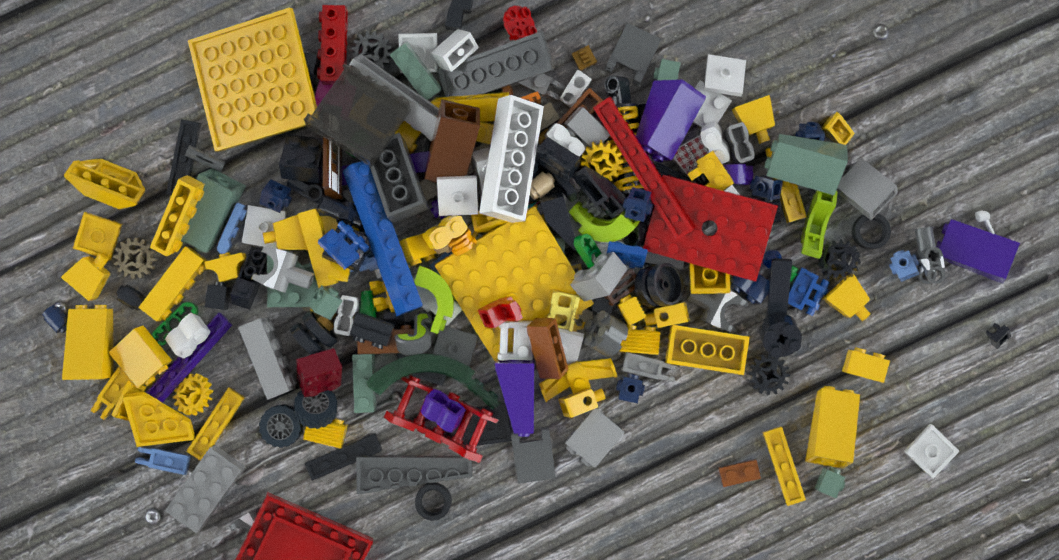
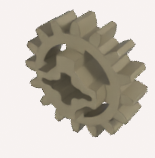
M136 237L134 242L131 238H127V243L120 242L122 248H116L115 250L119 253L118 255H113L114 258L118 259L114 263V265L120 266L118 272H124V277H129L131 274V279H136L137 275L139 278H144L143 273L150 275L149 268L155 269L152 262L157 261L156 258H153V255L157 252L150 250L151 244L146 245L147 240L142 239L140 242V238ZM136 245H137V246H140L141 248H138L137 250H135L134 248H132V246H136ZM134 255H138L136 257L137 262H133V260L135 259ZM135 266L139 270L132 271L130 270V268H133Z

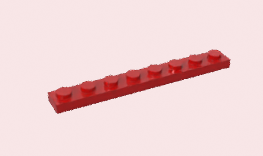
M608 97L593 107L643 188L651 192L653 204L676 240L694 231V227L612 98Z

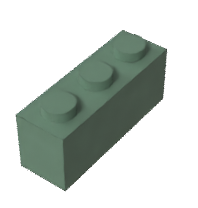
M407 41L390 54L420 96L428 100L441 90L442 87Z
M375 354L352 355L354 413L375 412L377 410Z

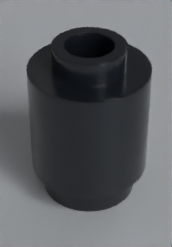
M128 284L125 287L122 285L116 292L118 296L117 301L132 310H140L138 307L145 299L143 293Z

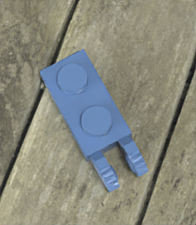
M236 203L217 246V251L220 254L230 251L232 247L231 238L236 237L239 231L237 225L240 220H244L247 214V210H245L246 205L242 203Z
M145 446L138 447L137 451L151 455L150 460L139 457L135 459V463L177 474H188L191 455Z

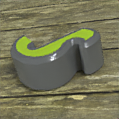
M422 312L414 316V335L398 334L394 336L397 350L400 353L417 355L424 353L430 348V333H433L430 332L433 325L430 314Z

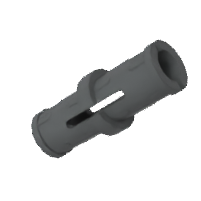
M189 145L185 156L200 162V165H207L221 172L226 162L210 155L208 151L205 153Z

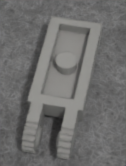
M540 74L517 83L534 92L538 91L542 96L546 95L559 101L560 96L548 91L549 85L560 90L565 88L564 84L553 80L545 74Z
M626 352L622 371L657 380L663 379L674 382L675 378L673 376L663 375L661 371L662 367L677 370L678 366L664 363L662 360Z

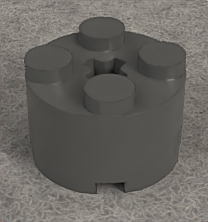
M601 311L592 319L587 320L584 325V344L608 357L615 355L622 348L620 344L622 340L626 341L628 335L627 325L605 311Z

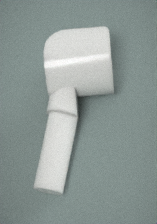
M983 210L976 212L977 222L984 221L988 232L995 234L989 221L990 214Z

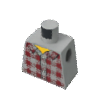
M701 135L680 146L672 159V162L686 177H689L687 174L699 166L696 161L708 154V150L701 140ZM704 173L697 177L700 184L708 180Z

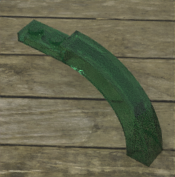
M419 354L398 359L378 370L365 383L377 395L381 396L390 385L408 375L422 372L439 373L463 384L493 410L501 403L498 401L499 397L491 390L487 392L483 388L484 384L476 378L474 380L471 378L475 373L474 370L457 360L441 355Z

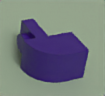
M745 164L723 165L734 181L732 185L748 186L753 180V166Z

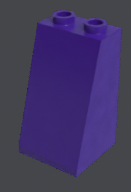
M683 79L653 81L636 138L647 155L652 156V160L656 162H663V160L672 161L706 99L704 94Z
M952 219L949 224L945 223L941 234H944L942 242L938 241L936 245L942 251L944 261L1003 284L1020 243Z
M496 359L495 369L513 432L520 437H528L530 434H534V359L506 361Z

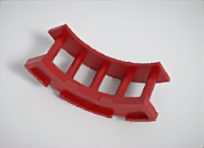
M402 375L401 379L408 383V386L398 409L394 413L386 411L384 418L392 424L413 432L416 428L418 432L425 434V437L440 444L444 443L449 446V449L462 457L480 463L482 455L476 452V446L487 421L498 422V419L492 416L493 412L484 408L480 410L460 400V396L453 392H449V394L444 393L449 399L458 402L466 409L455 436L450 438L444 435L445 431L438 424L434 429L425 426V416L420 411L414 420L405 418L404 412L415 387L428 391L427 395L435 388L421 383V379L412 375L409 378ZM474 413L480 417V420L470 443L464 445L462 444V438Z

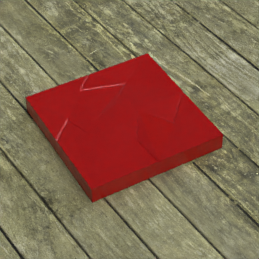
M267 492L235 560H365L373 544V538Z

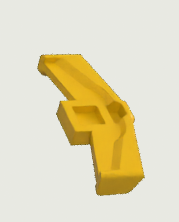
M611 358L583 362L576 361L567 364L569 370L561 379H546L539 383L545 402H548V400L571 387L572 393L575 394L591 388L589 380L616 378L618 376Z

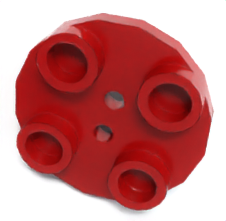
M514 5L505 11L503 22L507 33L510 35V41H516L537 33L529 8Z

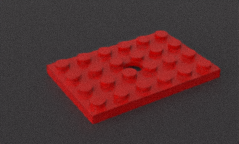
M663 175L662 179L695 230L676 240L654 206L643 249L669 258L757 281L778 205ZM708 220L714 221L717 225V232L711 236L704 234L702 231L703 223Z

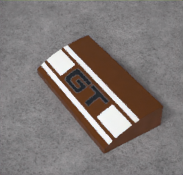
M323 113V189L326 196L333 199H342L343 127L337 118L329 113Z

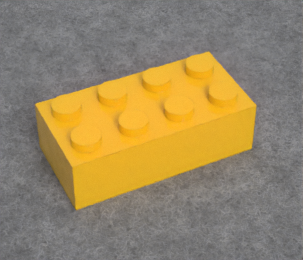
M670 325L665 363L744 375L750 337Z

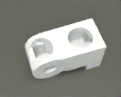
M577 70L559 100L571 108L590 85L592 79Z

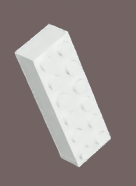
M513 95L498 99L480 214L511 223L526 220L544 106Z

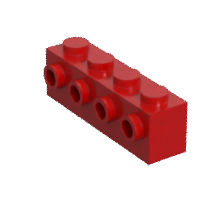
M322 5V11H319V23H322V30L318 31V39L321 42V49H318V60H321V68L317 69V77L323 85H346V79L343 77L347 70L348 10L345 5Z

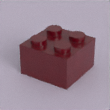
M334 348L297 359V380L304 397L316 396L320 392L327 390L333 391L341 386L342 366Z

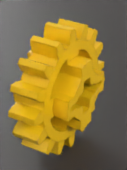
M600 140L598 145L593 141L592 148L585 147L587 153H582V166L591 168L590 162L591 165L595 166L594 171L608 178L609 181H612V175L619 176L617 170L623 169L621 163L624 162L623 158L620 157L622 155L621 151H616V144L611 147L610 141L603 144V141ZM609 153L614 156L615 161L609 157Z
M190 373L188 377L184 378L183 382L178 385L179 387L174 389L177 394L172 397L177 400L174 406L178 407V411L186 415L192 414L196 416L198 412H204V406L209 407L207 402L213 399L209 397L213 390L209 389L212 383L207 382L208 378L197 373L195 375Z

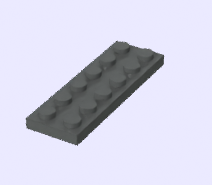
M540 31L469 57L452 72L442 68L437 70L445 96L449 97L486 94L554 70L544 33Z

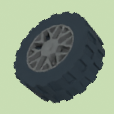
M302 390L297 393V397L294 400L295 417L303 426L311 429H320L331 424L332 420L336 418L337 399L332 391L320 392L312 397H304Z
M286 404L276 405L266 410L261 417V422H259L261 437L267 444H271L273 447L283 448L290 446L303 433V425L295 417L294 407L287 406Z

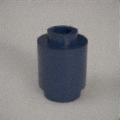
M55 305L47 308L42 314L44 321L56 333H65L68 316Z

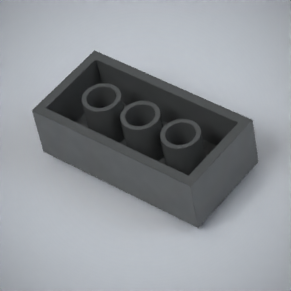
M400 133L363 147L387 218L392 223L429 209L406 141Z

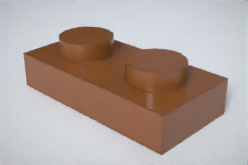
M756 459L718 467L723 487L761 479Z

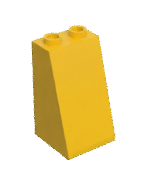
M75 305V309H68L62 380L111 378L114 374V359L108 352L113 349V309H107V305H95V309H88L87 305Z
M824 386V388L817 391L805 462L841 469L853 463L860 394H855L853 390L847 389L838 391L835 390V387Z

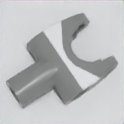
M263 247L261 252L273 259L274 267L268 274H260V276L253 274V280L286 293L289 283L306 289L311 287L314 273L295 267L299 256L280 249Z

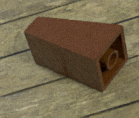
M441 99L426 164L425 179L437 183V177L467 175L480 128V108Z

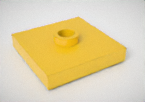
M84 212L73 249L94 256L103 253L110 261L112 260L123 224Z

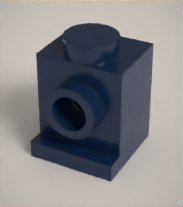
M764 175L755 176V179L750 184V188L753 190L752 195L769 200L780 199L783 181Z

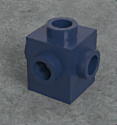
M816 122L800 123L799 131H796L795 134L796 137L825 140V132L819 123Z
M270 179L262 190L259 204L281 213L283 208H287L291 203V188Z
M632 187L629 196L625 198L623 209H626L625 217L644 222L646 216L651 214L653 204L650 203L651 192Z
M628 373L627 376H622V380L618 379L616 390L619 391V400L638 404L639 396H643L645 385L642 384V380L638 379V375ZM633 385V389L629 391L628 386Z

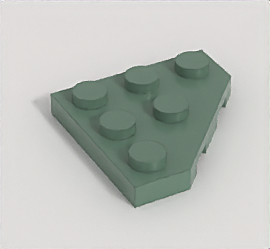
M267 255L268 274L272 271L274 267L273 259ZM296 262L295 267L307 270L301 263ZM313 279L309 289L289 283L286 293L267 287V307H310L309 304L312 301L313 294L319 290L316 279Z

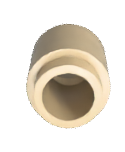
M541 172L532 180L530 196L534 200L543 197L555 187L553 176L550 173Z

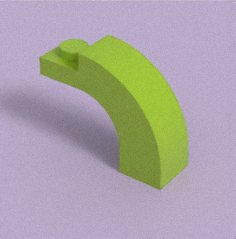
M816 191L802 231L800 242L802 243L801 254L820 259L826 227L836 207L838 191L835 192V195Z
M580 201L569 211L573 220L582 225L578 231L582 235L589 234L594 241L599 242L620 240L630 234L640 222L626 218V209L614 219L603 220L594 217L591 212H587L588 209L586 207H582L583 204Z
M419 266L414 283L432 292L437 300V313L430 332L439 334L440 331H444L447 320H444V317L453 318L454 297L450 287L438 273Z

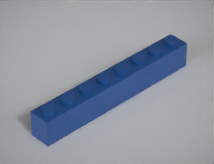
M365 160L353 163L343 170V174L396 316L414 311L422 307L423 304L393 224L387 218L369 162Z

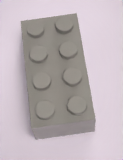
M260 318L238 327L267 400L296 389V378L293 373L290 374L288 367L290 364L287 357L283 356L281 352L283 348L279 338L275 337L273 332L275 331V326L272 320Z
M218 446L210 447L165 511L195 533L199 532L243 473L246 466Z

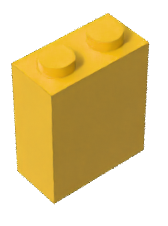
M144 325L133 329L108 352L137 388L143 385H151L156 380L155 376L163 374L169 368L167 365L173 361Z

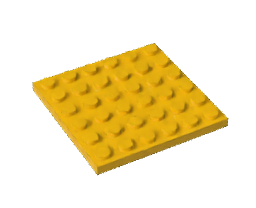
M289 7L188 40L215 152L321 122L293 8Z
M535 205L527 209L525 221L507 222L478 238L476 245L472 244L473 248L459 256L451 254L435 264L439 274L450 287L453 296L494 361L498 359V353L500 352L501 328L499 326L496 328L484 327L478 309L495 300L512 296V299L521 308L523 319L519 321H533L535 318L548 317L553 290L578 295L570 285L574 280L576 272ZM559 297V306H570L571 297ZM580 297L578 309H576L575 313L582 312L592 306L594 302L592 300L583 301ZM555 315L557 325L567 320L566 315ZM508 328L507 352H513L514 328Z

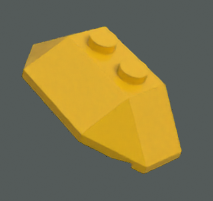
M104 159L73 161L64 174V177L84 196L117 209L136 206L145 193V188L136 172Z

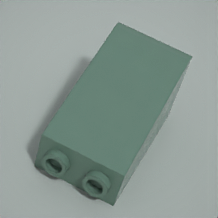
M779 134L778 139L772 142L770 149L772 155L767 157L764 168L767 169L768 177L835 195L848 162L847 145Z
M213 168L198 174L196 180L205 184L203 188L204 195L195 206L197 211L188 223L190 225L189 230L181 239V242L195 246L194 248L197 251L206 253L214 248L236 203H238L246 188V185Z

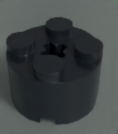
M776 312L764 319V322L760 325L759 334L764 348L773 357L789 356L801 348L802 335L792 316Z

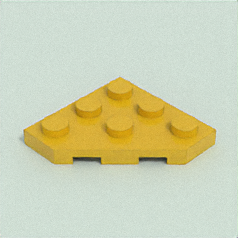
M144 391L124 394L123 401L137 447L194 440L195 433L191 419Z

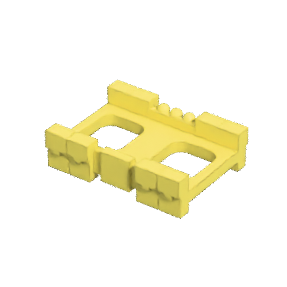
M553 290L550 313H548L547 318H555L556 314L566 315V325H558V328L572 332L575 322L574 315L576 314V309H578L580 296ZM560 296L571 297L569 307L558 305Z

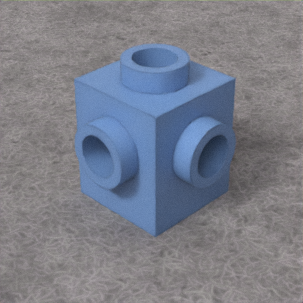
M904 250L898 251L893 254L894 257L890 258L892 264H889L893 275L898 274L901 282L919 275L916 268L919 262L915 254L911 255L909 250L906 252Z

